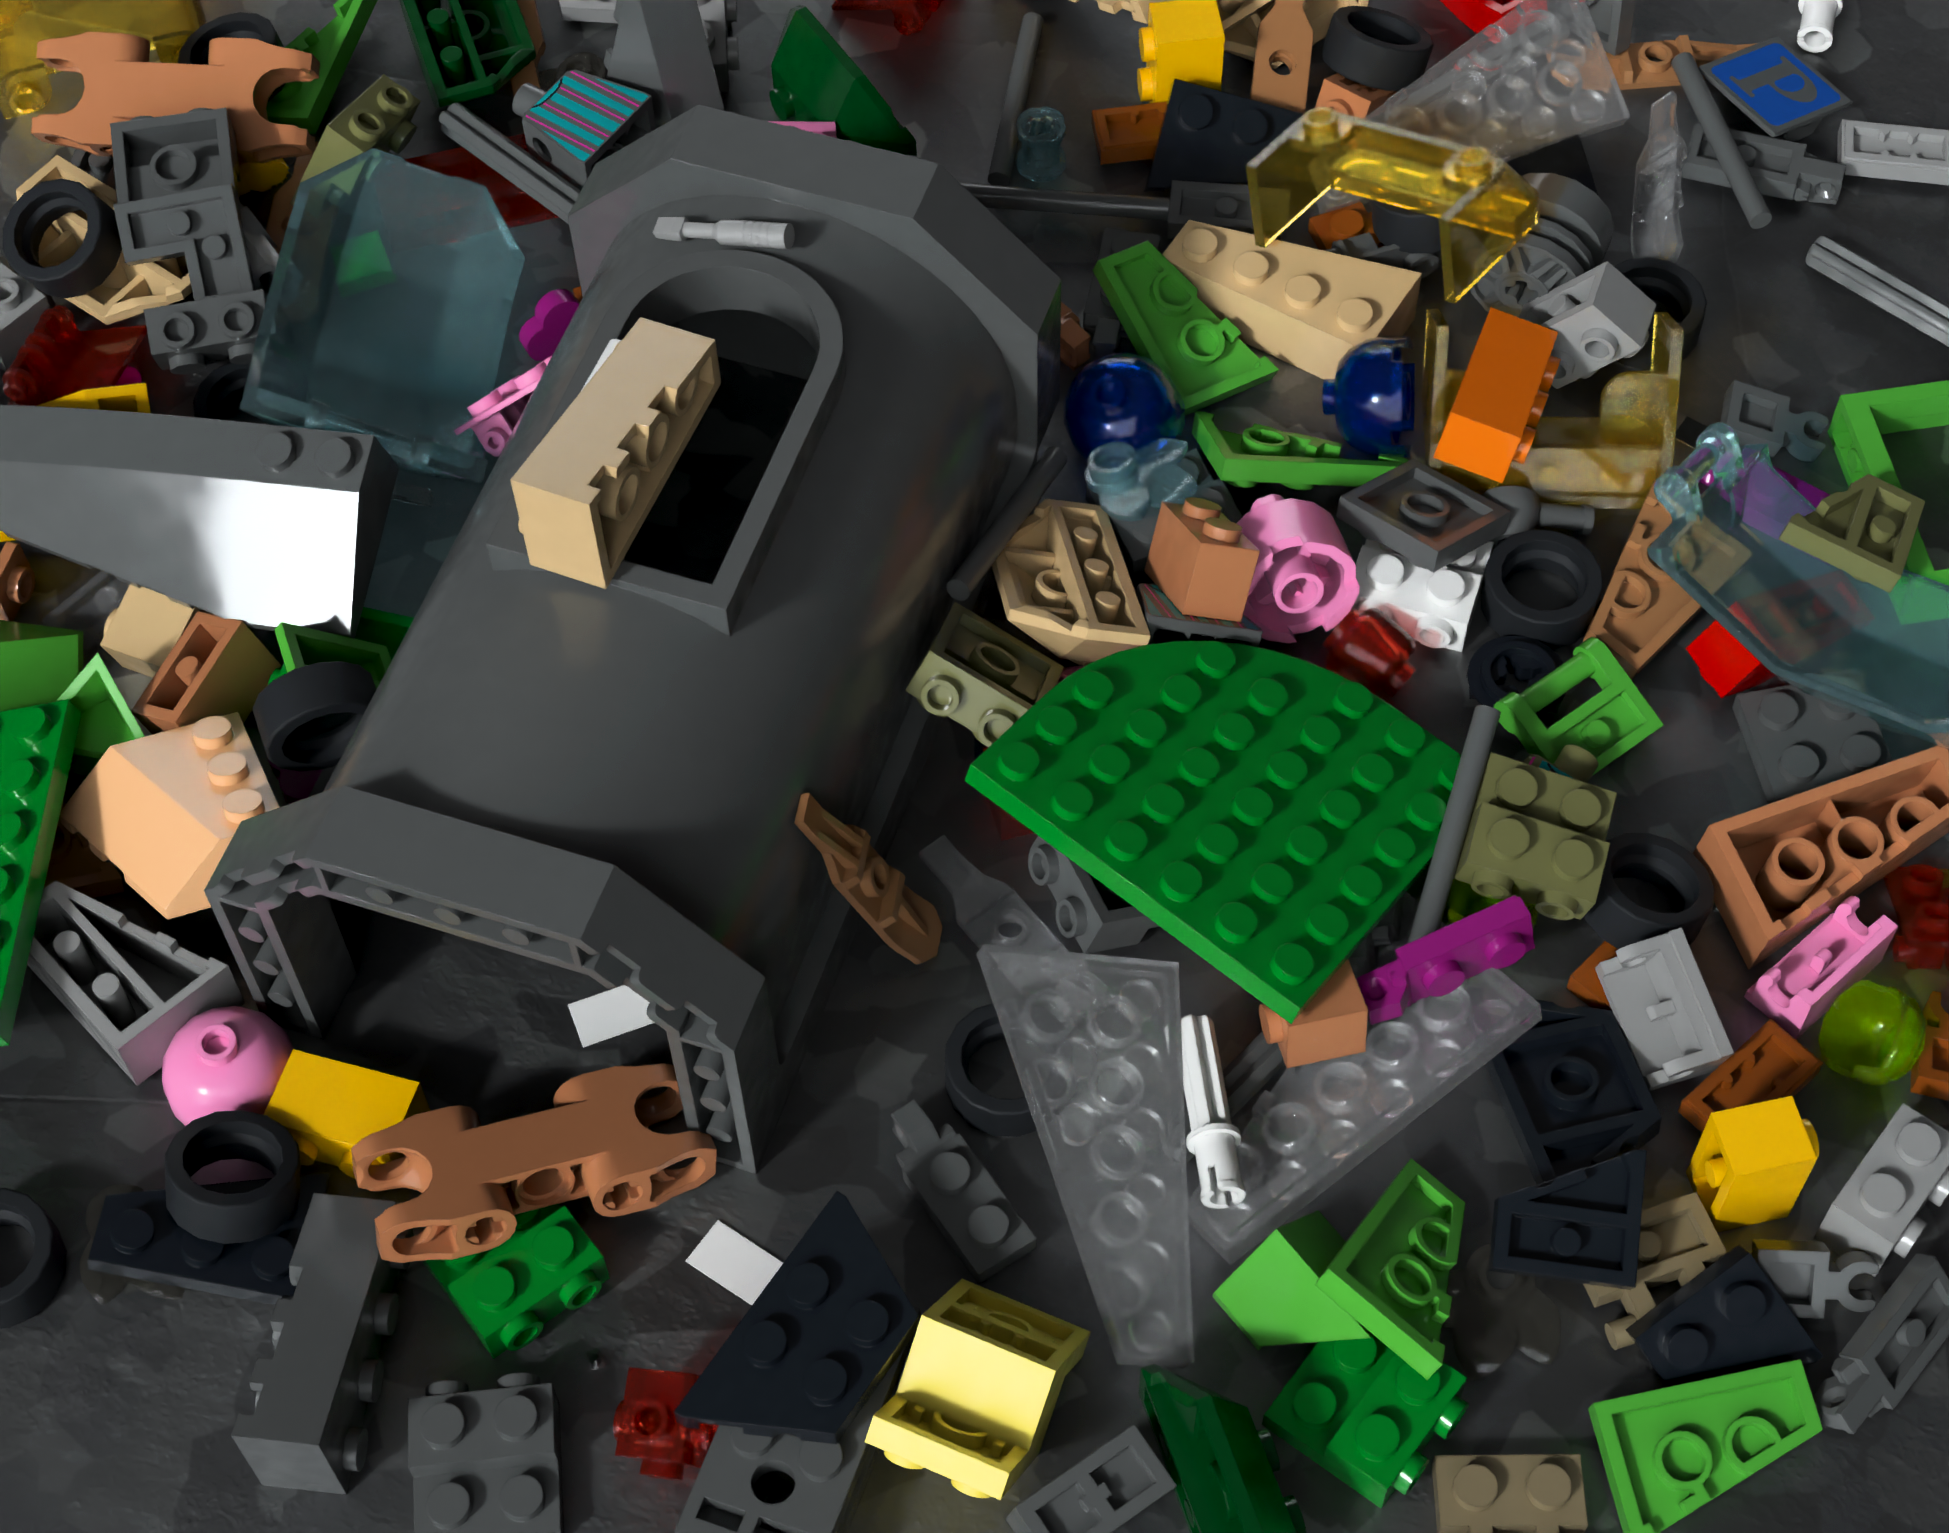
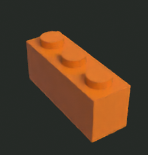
M1490 307L1433 458L1499 483H1503L1512 461L1524 464L1537 431L1533 428H1536L1549 396L1548 391L1561 361L1560 358L1551 355L1558 335L1557 331Z

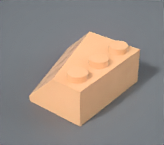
M238 712L224 716L205 717L194 724L110 746L60 811L59 818L61 824L72 834L79 832L88 840L90 850L103 862L109 859L123 872L125 882L162 916L169 920L211 908L204 889L241 821L280 807Z

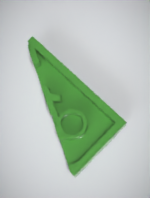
M338 0L333 5L337 16L316 34L314 29L308 27L285 47L313 54L320 62L319 79H313L311 82L286 83L282 91L267 103L266 110L269 122L295 125L299 128L307 129L309 134H316L378 0Z
M1195 411L1192 428L1194 438L1220 480L1235 487L1251 488L1255 487L1258 482L1281 483L1295 490H1311L1315 485L1359 487L1409 461L1403 457L1382 452L1379 454L1378 461L1341 458L1340 454L1343 443L1299 433L1283 432L1273 427L1256 423L1252 427L1246 428L1243 431V435L1217 429L1214 424L1215 414Z

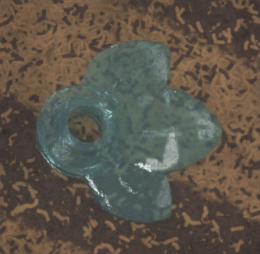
M1154 438L1146 440L1134 448L1127 443L1111 442L1097 447L1088 457V465L1085 469L1087 486L1091 491L1099 494L1101 509L1118 520H1141L1147 514L1150 506L1160 509L1162 501L1182 504L1186 498L1193 497L1198 491L1195 479L1176 465L1182 460L1188 450V443L1183 440Z

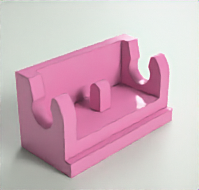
M1856 896L1846 898L1837 907L1835 913L1830 914L1777 964L1768 969L1745 993L1744 997L1769 1019L1774 1020L1796 1040L1882 961L1898 928V925L1884 914L1869 927L1865 926L1855 913V910L1860 907V899Z

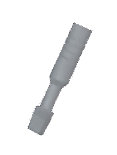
M658 217L653 230V234L659 239L683 242L687 238L714 239L720 245L791 249L795 240L793 225L780 222L721 219L716 223L689 222L686 217Z

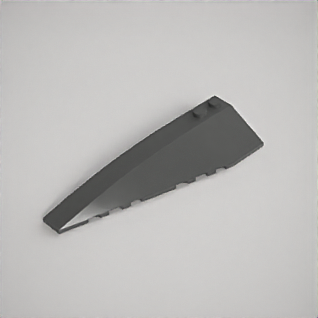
M0 405V531L4 532L8 537L89 569L97 568L135 587L141 588L142 586L166 595L171 601L191 609L196 607L220 618L243 621L248 628L274 631L281 622L355 639L399 471L398 465L374 435L141 412Z

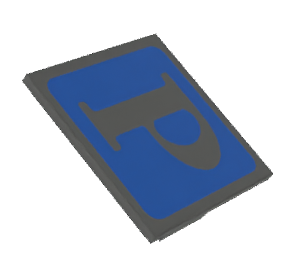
M1778 36L1699 66L1701 74L1707 81L1773 138L1784 134V140L1794 142L1813 134L1825 116L1849 107L1853 102Z

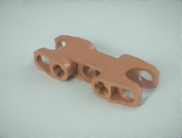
M85 32L75 36L52 38L37 42L36 59L42 60L46 67L55 68L58 71L81 73L85 87L81 100L66 113L39 114L37 117H32L31 134L42 142L83 150L96 156L113 157L110 123L130 121L138 116L160 117L182 114L196 108H227L236 134L238 162L266 163L276 159L300 157L314 153L315 137L311 136L307 129L299 128L295 125L269 122L266 110L269 97L281 85L290 82H311L313 79H319L320 62L311 53L272 45L258 39L215 38L209 41L208 65L149 62L150 42L145 38L124 33Z
M660 1063L643 1066H613L578 1075L563 1083L555 1092L553 1098L555 1108L484 1126L481 1125L476 1111L461 1105L448 1106L415 1114L393 1126L366 1136L351 1148L353 1173L358 1188L376 1192L408 1188L422 1193L416 1198L387 1208L383 1214L374 1219L376 1244L381 1259L396 1263H407L423 1260H453L488 1251L500 1246L513 1235L517 1226L515 1214L586 1196L590 1197L594 1210L600 1215L607 1217L624 1216L655 1208L677 1195L699 1187L716 1174L717 1149L711 1135L700 1131L662 1134L646 1128L673 1118L683 1109L674 1065ZM668 1087L659 1096L640 1099L644 1093L653 1088ZM392 1152L404 1154V1156L385 1164L371 1165L381 1155ZM697 1157L694 1162L681 1169H666L670 1165L687 1158ZM426 1227L422 1232L413 1237L395 1238L405 1230Z

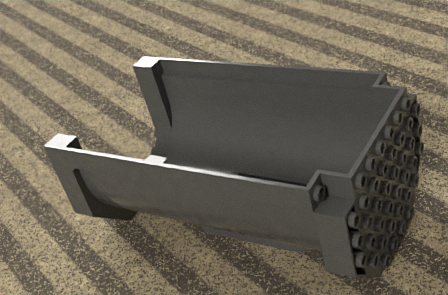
M697 105L595 164L567 216L583 298L322 793L241 821L204 892L259 1012L266 1014L281 1027L323 1040L357 974L333 913L339 901L589 975L606 988L612 989L625 984L650 1002L647 1007V1016L666 1030L688 1131H700L711 1135L717 1149L716 1162L757 1174L862 918L832 884L820 851L795 825L800 795L810 793L823 809L843 824L854 825L865 830L871 836L869 844L884 860L886 859L944 718L925 710L918 703L916 697L905 690L954 602H957L983 619L985 618L997 589L992 566L969 598L964 601L956 600L950 596L947 591V583L1037 463V452L1060 399L1061 279L937 162L863 145L851 140H842L801 130L794 126H785L743 116L732 111H723ZM658 217H686L689 222L716 223L721 219L780 222L793 225L795 240L791 249L720 245L714 239L687 238L685 242L659 239L655 237L653 230ZM640 317L715 339L718 357L808 380L713 584L622 560L607 589H603L530 565L524 536L519 531V515L510 479L581 392L611 339L622 340Z

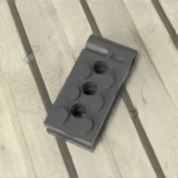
M913 1306L920 1321L921 1310L920 1308ZM915 1334L837 1444L802 1441L799 1437L788 1433L779 1434L774 1437L748 1435L743 1433V1428L719 1425L674 1533H848L880 1452L879 1448L865 1443L873 1415L896 1394ZM776 1490L792 1493L785 1501L777 1504H768L761 1501L768 1493Z

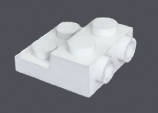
M1366 539L1356 562V579L1360 585L1359 595L1351 612L1342 621L1358 625L1370 632H1386L1417 640L1431 648H1447L1462 652L1481 591L1485 567L1492 554L1494 542L1489 541L1433 573L1428 569L1411 564L1405 556L1384 544Z

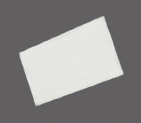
M626 985L568 1004L583 1048L655 1023L647 1016V1007L650 1002Z
M719 1220L716 1221L685 1261L750 1305L754 1304L783 1264V1262Z

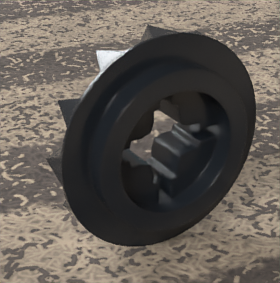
M1503 636L1493 639L1482 645L1469 662L1466 675L1469 684V699L1477 700L1481 705L1494 708V704L1511 692L1520 694L1514 685L1504 687L1507 668L1510 674H1514L1519 681L1529 680L1527 688H1529L1562 665L1563 661L1549 646L1529 637ZM1566 693L1537 712L1538 718L1541 720L1544 715L1550 712L1557 713Z

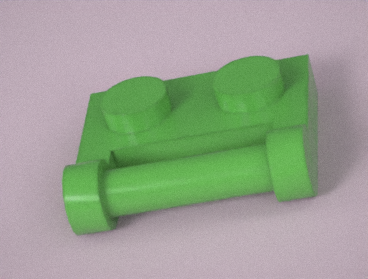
M1590 637L1575 647L1572 658L1520 694L1511 692L1494 704V708L1501 712L1499 723L1509 733L1516 735L1529 754L1539 755L1554 764L1564 746L1576 745L1589 751L1597 759L1598 767L1594 774L1664 725L1608 647L1595 637ZM1586 678L1595 679L1602 691L1546 729L1536 713Z

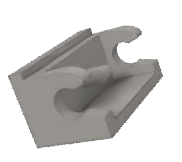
M1682 927L1671 930L1666 934L1622 947L1615 951L1617 957L1600 962L1595 967L1615 1019L1649 1091L1713 1072L1734 1054Z

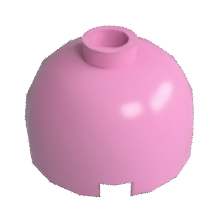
M241 1006L212 1008L192 1017L174 1035L163 1057V1090L175 1117L184 1126L192 1120L218 1111L245 1110L263 1115L294 1048L288 1034L262 1012Z

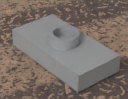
M1842 119L1838 130L1837 163L1846 165L1845 175L1949 186V130Z

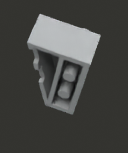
M56 880L43 889L27 965L137 1086L162 1068L163 1057L174 1035L192 1017L212 1008L242 1006L245 1004L227 964L212 957L206 960L180 947L176 939L160 931L154 934L127 921L123 913Z

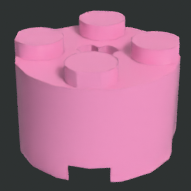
M1270 494L1257 499L1252 504L1250 512L1246 513L1236 523L1242 527L1241 532L1260 550L1243 614L1263 631L1262 638L1269 641L1294 643L1297 642L1294 634L1309 632L1321 625L1325 632L1333 629L1351 612L1360 589L1356 579V564L1330 512L1311 501L1294 498L1284 499L1278 494Z

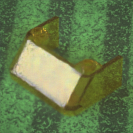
M1318 107L1304 113L1301 118L1296 120L1246 164L1255 245L1266 248L1331 188L1439 218L1445 301L1456 303L1540 219L1538 191L1501 157L1489 152L1487 149L1476 146L1469 147L1338 113L1328 107Z
M1427 309L1422 387L1425 464L1480 495L1495 487L1521 486L1535 491L1539 495L1540 502L1571 506L1589 504L1593 505L1594 508L1641 509L1646 495L1655 480L1668 491L1672 483L1684 329L1667 312H1655L1650 371H1626L1611 378L1601 393L1599 417L1541 416L1536 428H1533L1537 431L1524 464L1512 461L1503 483H1499L1433 458L1465 371L1457 368H1447L1449 325L1439 309Z

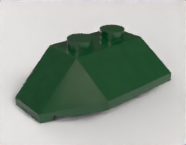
M399 0L407 29L435 108L493 94L537 57L517 0Z
M798 5L790 9L771 64L774 89L769 92V97L777 116L782 121L835 122L838 139L851 140L863 145L917 157L916 139L894 117L891 107L854 61L806 6Z
M1151 1364L1142 1367L1140 1370L1139 1396L1167 1472L1177 1485L1174 1491L1190 1533H1307L1296 1499L1293 1495L1282 1497L1273 1472L1280 1470V1462L1272 1436L1267 1428L1256 1430L1248 1407L1159 1365Z

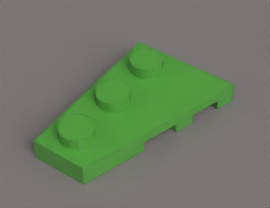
M1148 240L1102 258L1092 270L1174 420L1273 379L1279 371L1265 355L1259 358L1238 338L1242 332L1227 318L1221 321L1197 297L1198 289Z
M1411 1158L1395 1176L1314 1285L1332 1299L1338 1307L1351 1315L1428 1380L1443 1365L1445 1345L1439 1341L1442 1324L1450 1316L1452 1296L1446 1293L1449 1272L1458 1260L1466 1203Z
M1801 1359L1595 1402L1588 1408L1623 1533L1662 1532L1823 1430Z

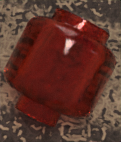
M1353 608L1322 644L1329 651L1324 661L1327 670L1335 672L1352 682L1362 684L1376 696L1384 690L1393 698L1417 670L1408 662L1416 649L1415 639L1378 608H1370L1363 613Z

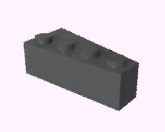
M322 1193L313 1194L289 1264L290 1282L293 1286H296L294 1295H284L282 1298L277 1299L270 1320L273 1330L272 1342L275 1351L273 1358H257L249 1382L251 1390L256 1391L254 1414L239 1413L231 1437L262 1486L347 1495L352 1471L360 1472L364 1466L368 1450V1430L363 1427L368 1402L376 1403L382 1390L384 1364L378 1357L383 1336H391L398 1320L399 1297L397 1293H393L398 1270H407L410 1262L396 1263L382 1260L376 1244L374 1219L383 1214L387 1208L396 1205V1201ZM413 1229L405 1230L395 1238L413 1237Z

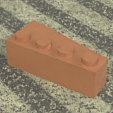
M1945 743L1708 826L1693 854L1708 870L1715 888L1714 903L1748 970L1834 912L1846 898L1859 895L1949 833V750Z

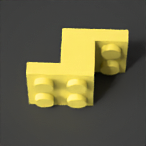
M961 1279L921 1315L896 1394L873 1415L865 1443L884 1450L885 1457L896 1465L908 1469L926 1468L951 1479V1484L966 1495L976 1498L994 1497L1001 1500L1039 1455L1064 1378L1083 1357L1091 1331Z

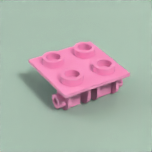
M552 356L468 406L467 410L472 418L454 430L456 435L472 428L483 448L492 456L499 457Z

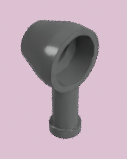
M1500 486L1489 489L1481 494L1485 498L1511 511L1506 532L1491 540V542H1494L1493 549L1509 536L1535 529L1536 526L1575 530L1578 534L1589 535L1593 529L1595 519L1593 505L1571 506L1540 502L1539 495L1535 491L1521 486Z

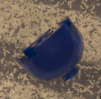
M1383 336L1366 339L1352 346L1339 360L1335 379H1324L1322 390L1324 415H1335L1338 433L1349 446L1364 454L1408 457L1411 452L1412 445H1400L1402 431H1414L1415 363H1403L1401 349H1413L1410 336Z
M1123 352L1106 354L1084 366L1070 383L1063 401V418L1070 440L1080 456L1094 467L1101 468L1106 473L1117 475L1165 459L1170 454L1168 452L1169 447L1174 443L1177 433L1181 436L1185 426V405L1175 382L1168 373L1147 357Z

